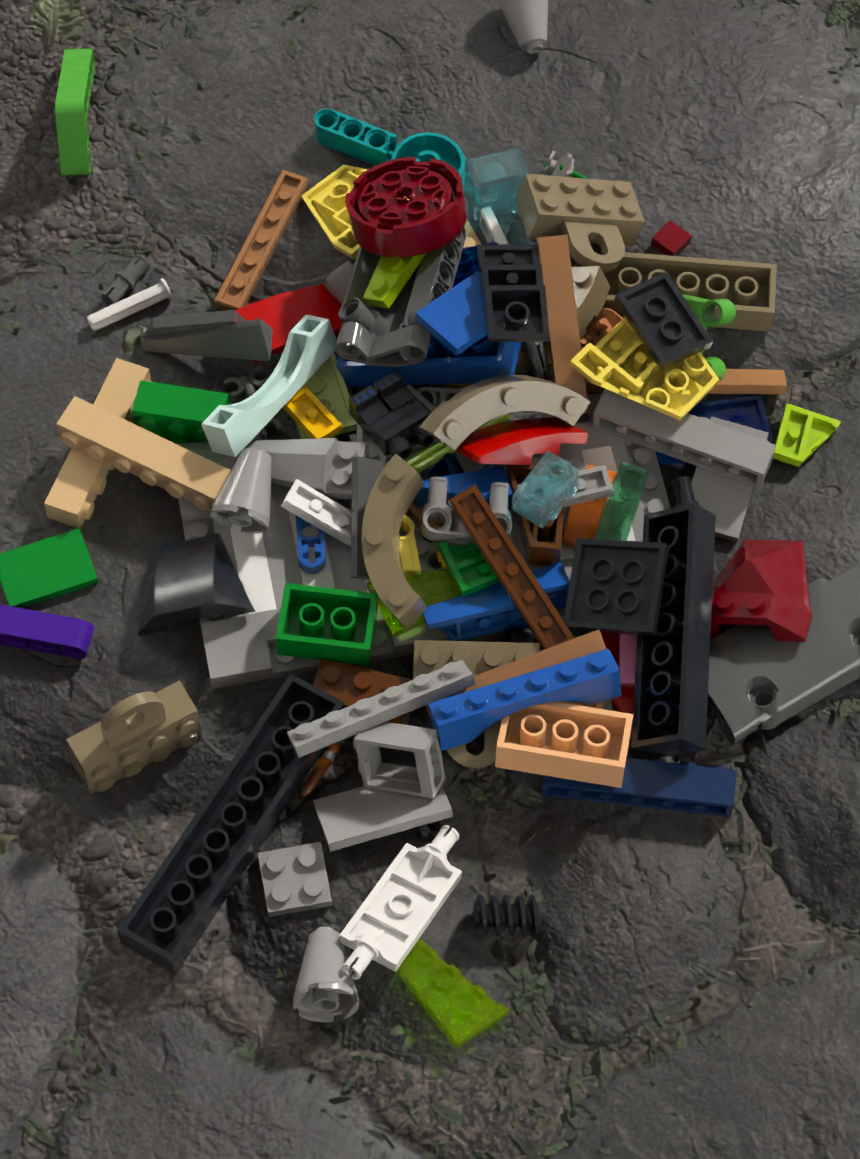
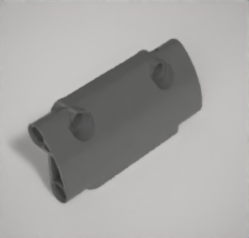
M465 227L453 240L425 255L389 309L369 306L363 299L381 256L371 253L361 246L359 247L344 300L338 313L339 318L343 322L335 345V351L340 357L362 364L383 367L408 366L425 360L432 334L415 320V314L452 288L466 239Z
M860 564L851 567L830 580L819 578L808 584L813 618L806 642L776 641L770 626L736 625L710 641L708 704L717 712L720 728L731 743L738 742L758 730V728L768 730L777 727L780 723L860 677Z

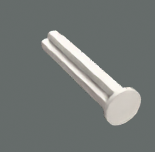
M162 278L160 283L87 317L88 323L93 331H97L167 298L172 300L171 291L166 281Z

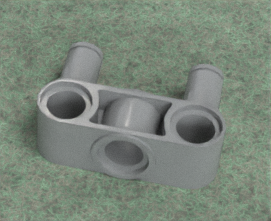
M431 477L428 503L425 504L422 512L421 533L426 539L434 542L447 541L448 543L467 546V542L474 543L453 509L446 505L448 479L444 477ZM494 482L491 484L489 507L509 536L512 529V517L508 510L509 484ZM430 519H439L443 523V527L440 529L431 528L428 521Z

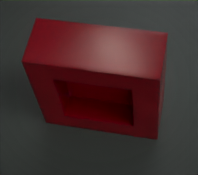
M669 220L652 237L651 245L665 255L678 256L691 243L692 235Z

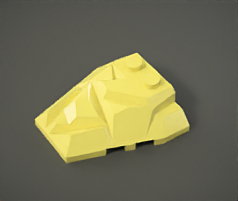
M625 316L595 346L589 342L569 363L570 366L591 383L679 421L719 381L701 352L660 370Z

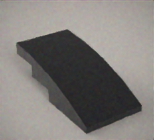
M537 244L478 245L479 282L488 342H549L545 285H543Z

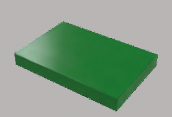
M80 528L0 553V582L8 605L12 607L25 608L99 583Z

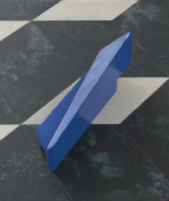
M556 562L533 570V575L555 609L565 608L570 581L563 564ZM500 583L464 597L460 595L428 606V609L423 613L428 629L437 628L445 632L446 636L453 641H462L504 631L506 626H527Z

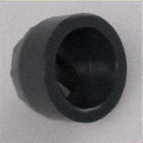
M439 821L429 823L435 829L433 832H431L426 824L415 827L416 836L423 842H432L441 829Z

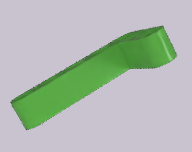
M93 48L64 50L55 101L62 176L91 175L87 115L95 68Z

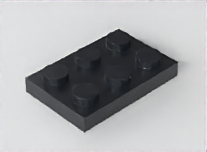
M667 271L616 294L614 301L660 370L711 348L712 338Z

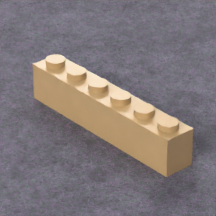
M116 358L93 405L133 423L132 409L140 380L153 382L150 378L149 368ZM76 446L71 448L44 502L47 518L81 529L85 519L89 520L93 514L94 501L97 495L103 493L106 486V476L109 470L113 471L115 468L113 464L103 459L96 460L90 457L86 451Z
M74 396L56 423L58 438L65 445L72 448L76 446L86 451L90 457L96 460L103 459L113 464L117 470L123 473L130 472L148 485H157L175 498L182 497L192 502L194 506L202 511H211V506L231 472L230 469Z

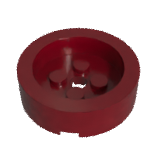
M405 157L378 164L356 178L353 182L354 188L350 193L346 194V207L355 241L363 249L380 256L411 257L436 250L453 240L461 232L467 221V206L460 174L449 164L433 158L429 162H416L415 157Z

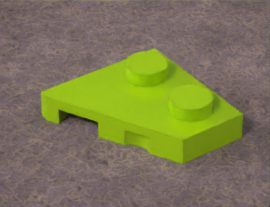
M787 403L783 409L774 443L776 448L773 459L800 467L837 430L841 421Z

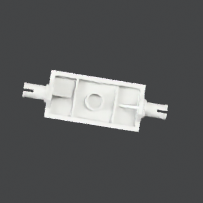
M443 825L432 843L426 844L424 847L416 848L406 843L341 932L339 942L354 950L341 967L348 977L354 971L352 979L358 980L371 960L396 972L462 878V871L451 866L447 860V853L459 839V833L453 827L447 834L446 832L450 826Z

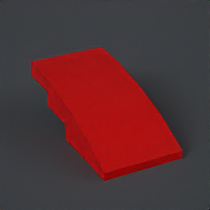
M324 284L281 293L235 310L246 321L262 319L273 329L271 356L277 353L280 356L282 355L289 332L306 314L329 319L336 339L343 322L338 316L342 305L327 291Z
M555 417L526 418L502 422L475 430L454 451L482 464L531 465L533 454L559 455L561 443L586 444L588 432Z

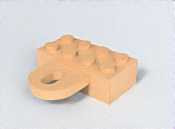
M572 701L547 702L514 712L501 721L496 746L495 767L622 788L633 714L604 710V701L593 705Z

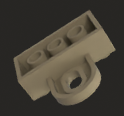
M525 174L515 197L528 239L536 240V238L567 234L571 257L584 267L600 266L602 272L614 270L620 265L625 254V246H634L645 223L631 182ZM591 244H598L603 255L595 253Z
M414 640L412 680L421 674L431 673L443 668L444 665L450 662H457L462 659L473 676L540 652V643ZM502 719L484 730V749L482 753L472 755L466 750V744L447 749L448 755L457 764L466 768L478 769L492 764L496 759V746Z
M179 680L156 693L151 691L141 692L120 701L104 715L100 722L66 740L72 763L91 795L97 791L103 792L114 785V782L125 776L132 777L138 774L144 766L152 762L157 763L165 760L171 752L180 747L187 748L193 745L202 734L198 710Z

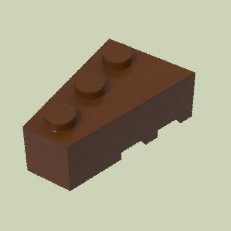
M507 465V477L514 492L513 507L529 564L550 565L560 562L565 507L524 516L516 485L568 473V468Z
M321 659L313 686L345 702L346 708L361 699L373 697L390 687L402 685L412 679ZM407 713L386 722L404 724Z

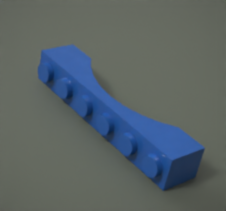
M605 649L428 703L431 729L437 730L440 749L444 751L472 742L497 721L530 706L558 701L582 702L593 705L621 696L620 669L610 650Z

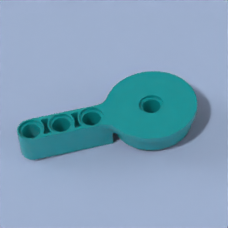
M321 109L315 114V139L321 145L374 166L405 157H415L416 162H429L431 158L437 159L457 170L462 179L464 193L468 188L470 180L468 161L460 147L452 139L444 135L431 132L418 133L407 137L397 144L396 134L333 109Z

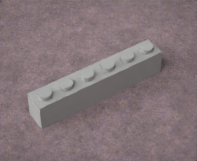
M604 389L593 415L592 428L761 489L772 463L776 445L771 444L764 438H755L741 433L736 428L724 427L713 423V421L706 417H697L687 413L679 421L607 389Z

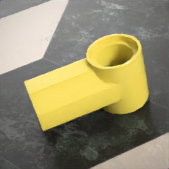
M404 515L400 531L407 533V535L400 537V563L404 576L408 581L421 575V567L414 534V523L408 516Z

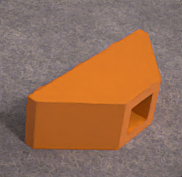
M588 465L586 469L596 466ZM607 470L612 487H614L618 473ZM610 497L572 505L562 543L575 547L577 538L596 539Z

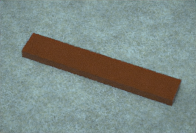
M474 484L448 501L449 505L534 637L540 643L542 649L545 650L574 639V636L476 485Z

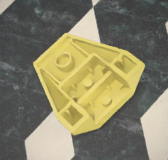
M343 164L301 196L333 247L350 258L356 259L360 245L352 235L346 207V194L350 193L354 188L353 182L356 178L369 169Z

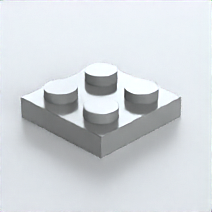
M321 842L258 853L268 917L332 906Z

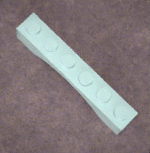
M306 314L289 332L281 358L263 386L252 396L239 403L219 405L202 422L201 425L212 452L236 457L324 362L328 360L335 352L337 342L329 319Z

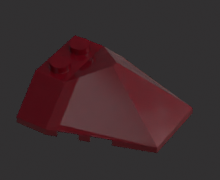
M745 539L713 583L710 638L718 636L721 624L770 626L776 641L806 642L813 616L809 600L810 592L807 583V567L803 541Z

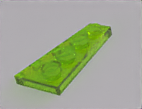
M419 938L396 973L456 1049L508 1016L510 1010L502 1003L498 1005L487 996V991L478 984L476 986L461 975L462 971L453 964L449 966L437 956V951Z

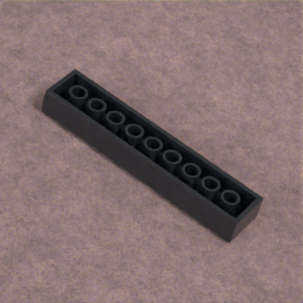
M290 673L117 930L122 945L172 974L176 975L326 748H321L299 758L287 732L295 729L300 724L320 719L329 712L344 709L345 702Z

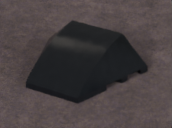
M219 533L161 545L137 632L139 636L168 630V624L223 613L228 618L256 612Z

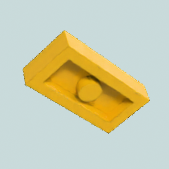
M307 386L298 390L282 407L311 439L333 438L342 432V424Z

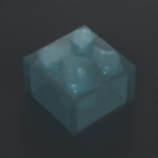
M521 148L465 160L464 194L473 220L480 219L481 209L489 206L494 215L519 212L515 197L525 174H530Z

